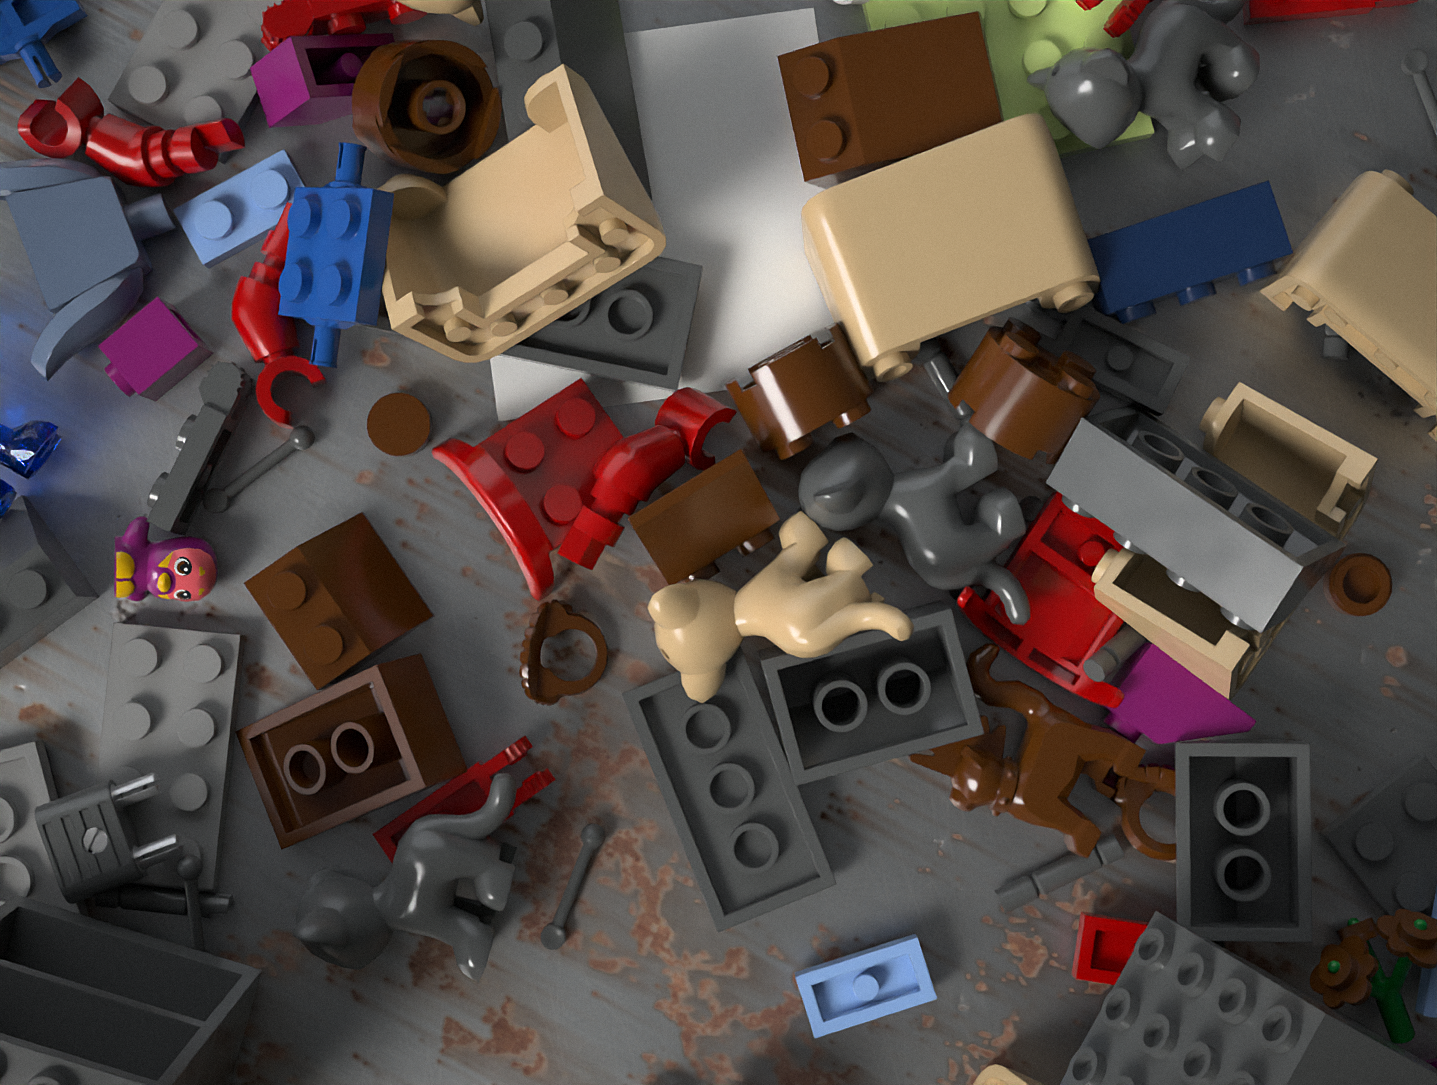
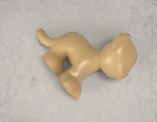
M802 511L791 515L780 527L779 537L783 550L739 591L719 581L695 578L685 584L677 583L665 586L652 595L647 607L655 621V637L660 652L667 662L681 672V681L687 696L701 703H704L718 692L724 682L726 663L733 657L746 636L766 637L787 654L800 658H814L829 653L849 636L862 630H881L899 641L907 640L914 632V625L911 619L898 608L885 604L884 597L876 592L869 593L861 576L873 564L847 538L843 537L836 541L827 553V575H824L815 563L821 555L820 550L828 544V539L818 525Z

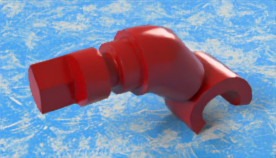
M80 77L57 99V102L54 100L36 99L20 115L17 125L18 133L29 147L41 155L49 158L64 159L73 155L83 144L87 146L85 151L86 157L123 183L145 188L168 186L174 182L176 177L182 176L185 173L194 174L210 171L216 167L219 153L246 148L245 139L240 127L229 118L183 126L176 130H164L160 126L154 125L143 127L111 113L104 116V107L98 95Z
M287 202L275 230H269L260 251L266 255L263 263L255 262L249 276H241L237 283L232 299L231 320L254 362L257 364L264 363L265 365L258 376L256 384L258 404L269 420L281 428L293 429V413L275 404L274 393L279 382L286 377L294 375L307 379L313 388L327 382L316 365L309 364V360L295 356L294 351L300 347L294 318L278 315L281 297L279 279L285 267L289 237L287 219L292 205Z
M682 388L670 395L659 409L655 419V426L615 441L605 452L593 472L598 476V479L590 494L596 499L591 507L582 506L557 554L580 566L593 570L605 546L615 547L625 527L619 522L624 513L631 516L640 500L648 502L653 491L680 470L685 463L704 471L716 464L715 455L702 449L704 440L710 429L717 423L725 422L729 424L736 415V410L695 388Z

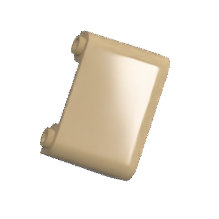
M564 63L550 73L541 76L528 89L524 97L528 117L536 124L535 126L443 187L429 179L414 174H400L390 178L384 185L378 188V190L395 193L382 282V292L392 330L456 361L477 363L489 360L648 264L663 252L666 247V235L653 203L589 84L582 76Z
M1037 113L1014 117L830 187L809 199L801 211L805 255L834 323L838 322L861 370L865 372L869 380L876 378L878 382H887L899 378L912 369L913 364L911 361L920 351V342L1038 298L1043 308H1057L1059 313H1067L1086 305L1093 299L1094 294L1098 293L1101 281L1067 178L1053 137L1043 116Z
M1387 169L1381 173L1365 171L1355 178L1296 247L1293 254L1277 270L1278 274L1272 276L1261 288L1260 292L1282 311L1287 310L1293 302L1305 310L1311 311L1313 309L1314 311L1307 318L1311 324L1318 327L1326 323L1419 402L1414 408L1418 415L1422 418L1435 415L1437 420V216L1412 196L1414 194L1412 186L1399 174ZM1437 422L1427 432L1436 442Z
M1241 382L1236 385L1227 400L1220 396L1217 397L1205 412L1199 425V430L1206 433L1203 442V449L1340 541L1344 540L1368 500L1378 461L1376 457ZM1125 547L1120 552L1113 548L1109 549L1099 561L1091 578V581L1096 584L1094 586L1095 598L1167 655L1229 700L1234 698L1295 611L1294 609L1283 622L1263 633L1257 630H1246L1226 619L1220 611L1221 605L1201 591L1193 592L1173 582L1166 573L1167 567L1148 554H1138Z

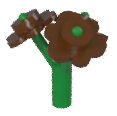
M1398 909L1394 916H1380L1376 924L1372 917L1362 921L1354 917L1350 918L1347 921V927L1336 931L1341 943L1338 945L1329 944L1322 950L1319 965L1311 972L1310 986L1314 992L1323 995L1324 1004L1334 1010L1341 1008L1345 1002L1353 1006L1361 1005L1371 996L1377 1003L1390 1040L1396 1044L1407 1043L1415 1037V1030L1400 991L1412 963L1427 969L1437 967V919L1407 909ZM1381 936L1387 940V950L1399 957L1391 977H1386L1369 939Z

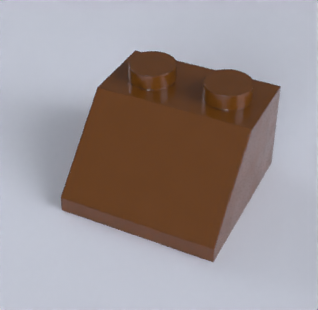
M741 449L627 518L668 585L680 582L685 584L695 578L709 580L721 572L715 563L716 560L736 548L742 558L775 539L769 528L781 520Z
M364 512L298 545L244 582V585L316 690L326 689L339 683L435 616Z

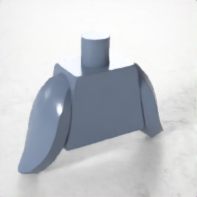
M40 158L0 162V200L7 201L48 310L55 314L42 331L31 357V364L48 382L69 359L109 332L135 307L144 289L143 277L153 270L143 240L175 229L176 225L162 193L128 204L122 188L111 177H103L96 167L77 160Z

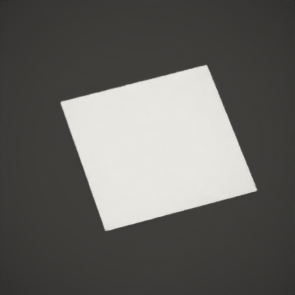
M814 7L624 33L653 199L651 202L660 217L666 235V247L658 257L703 266L678 390L690 387L698 389L703 393L727 390L724 384L734 377L740 387H743L753 381L748 368L808 335H811L812 339L817 337L819 343L830 339L824 327L833 324L834 321L805 255L801 221L802 207L809 199L826 189L804 182L777 58L779 55L819 43ZM494 52L477 53L488 68L485 69L490 76L493 87H498L501 98ZM503 105L499 129L492 145L481 157L473 159L464 165V171H467L509 143ZM495 356L490 359L498 421L518 419L580 378L583 379L602 407L666 399L674 393L672 391L503 356Z

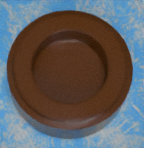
M392 393L380 398L372 406L367 418V431L373 444L382 452L394 457H410L422 451L429 443L433 433V419L428 408L414 396L406 393Z
M1351 553L1340 556L1324 574L1323 591L1328 603L1336 611L1348 616H1368L1378 612L1386 605L1392 593L1393 583L1389 569L1379 558L1367 553Z

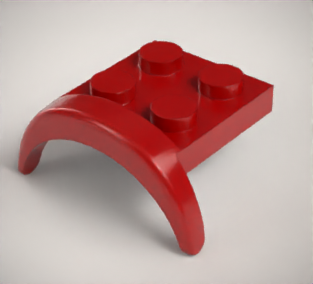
M580 378L474 447L462 440L449 438L432 448L431 452L434 459L444 463L459 477L488 513L517 559L527 580L530 594L537 601H541L551 594L554 588V572L549 554L561 547L582 506H592L596 498L590 492L598 479V476L593 472L605 452L615 441L624 437L586 383Z
M1058 491L1052 492L1027 529L1026 534L1023 535L1003 565L1020 581L1027 593L1031 606V618L1024 625L1012 624L1007 616L1002 600L989 588L981 599L975 590L965 586L957 599V606L963 617L979 633L1040 676L1088 701L1110 708H1117L1124 699L1125 694L1123 691L1104 681L1096 682L1090 679L1084 671L1083 664L1115 636L1124 620L1095 598L1094 586L1096 584L1091 581L1093 572L1104 554L1111 548L1120 552L1124 547L1115 540L1113 536L1114 530L1095 517L1088 518L1075 513L1062 502L1063 495Z

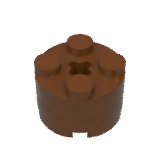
M415 39L392 42L377 47L356 77L352 92V127L359 141L364 143L379 159L390 165L429 173H450L459 170L458 168L468 164L473 159H478L492 145L501 121L502 102L498 87H493L490 76L485 69L488 67L482 58L473 50L460 43L448 40ZM423 101L430 104L428 115L423 110Z
M1009 317L1003 327L992 326L989 328L949 390L948 399L955 409L964 400L975 411L968 422L994 442L1030 460H1033L1039 450L1046 452V464L1053 465L1059 460L1082 417L1089 416L1100 399V393L1091 381L1097 371L1089 362L1073 352L1064 350L1060 357L1055 356L1038 345L1042 337L1035 329L1016 318Z
M838 322L824 327L830 339L819 343L817 337L812 339L811 335H808L748 368L753 381L745 386L740 387L735 377L724 384L762 453L775 449L779 459L783 460L814 443L815 441L810 432L832 421L837 429L872 411L866 399L875 390L865 372L861 370Z

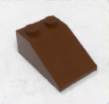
M979 11L837 37L777 56L804 182L824 189L1004 122L982 16Z
M421 653L377 664L235 731L281 850L467 772V766Z

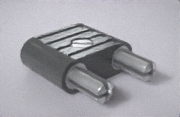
M156 773L147 774L118 786L110 779L35 808V820L60 891L69 904H75L147 876L148 867L184 853L183 844L144 858L145 854L182 841V839L175 833L140 846L126 808L128 805L162 792V784L126 797L122 796V793L160 780Z

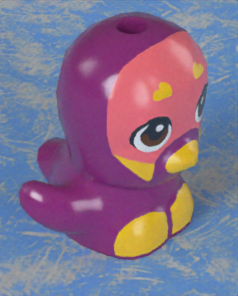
M139 516L131 521L124 535L115 536V598L126 597L131 601H143L148 597V591H150L155 598L174 599L184 602L199 601L207 596L216 585L218 576L216 552L202 538L183 536L150 541L147 537L150 523L146 521L147 517Z

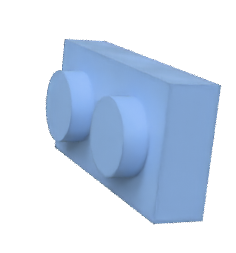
M283 149L176 207L173 211L202 264L209 269L266 238L269 230H275L287 202L293 204L295 187L307 186L290 155Z
M916 934L794 972L814 1038L937 999Z

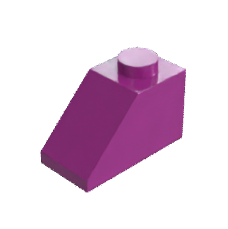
M393 33L290 36L250 67L269 128L318 125L351 115L352 92L360 69L377 47L395 42Z
M1148 642L1125 661L1109 682L1110 685L1117 687L1125 694L1119 707L1110 708L1099 705L1109 713L1103 720V723L1115 733L1134 744L1140 737L1152 743L1164 744L1249 732L1257 722L1155 644Z

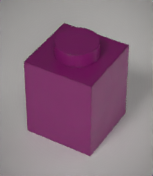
M158 296L98 345L111 361L104 370L117 387L129 397L137 392L139 396L153 401L159 400L214 354L176 307Z

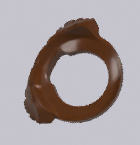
M553 599L551 603L547 601L537 607V613L534 612L531 615L529 627L524 631L526 639L522 641L521 645L524 649L520 652L519 660L522 664L520 665L519 674L523 678L521 681L522 688L525 689V695L529 699L534 700L536 704L541 703L543 706L545 704L552 706L558 703L563 696H575L588 691L601 679L607 667L608 646L601 629L589 618L574 613L572 606L565 600L558 601ZM568 629L580 630L587 634L594 643L596 650L595 663L590 672L584 677L573 681L558 678L549 668L543 667L540 658L544 640Z
M1147 763L1146 766L1140 764L1133 777H1120L1116 781L1118 784L1115 785V792L1110 800L1119 806L1123 832L1134 848L1156 860H1175L1176 843L1165 844L1152 839L1142 828L1139 818L1143 802L1149 799L1153 792H1166L1175 796V768L1169 764L1161 766L1158 763Z

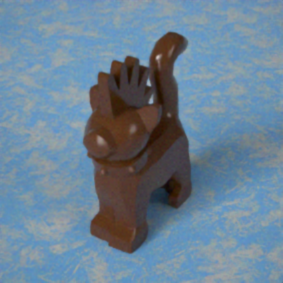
M986 643L970 653L966 666L974 696L987 706L1010 708L1023 714L1026 718L1027 727L1014 759L1012 760L1011 756L1003 758L1006 726L997 724L990 733L989 721L985 715H980L984 734L928 749L933 753L932 755L910 754L908 759L913 763L949 776L952 783L949 800L959 810L971 812L980 806L987 805L988 809L992 810V814L996 817L1006 812L1014 819L1030 825L1053 829L1063 834L1064 843L1069 851L1079 857L1088 858L1102 832L1080 810L1074 807L1067 798L1080 774H1086L1091 778L1092 789L1111 799L1115 792V783L1118 776L1133 777L1146 750L1108 728L1082 721L1069 711L1054 705L1041 691L1019 680L996 681L990 676L989 670L998 657L1000 648L994 643Z

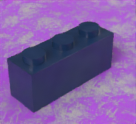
M1269 180L1087 239L1101 280L1098 293L1094 294L1091 301L1094 310L1110 318L1117 316L1120 323L1128 325L1157 314L1154 306L1155 303L1177 296L1181 307L1216 295L1217 291L1214 285L1216 283L1237 277L1240 287L1277 275L1274 264L1293 254V250Z

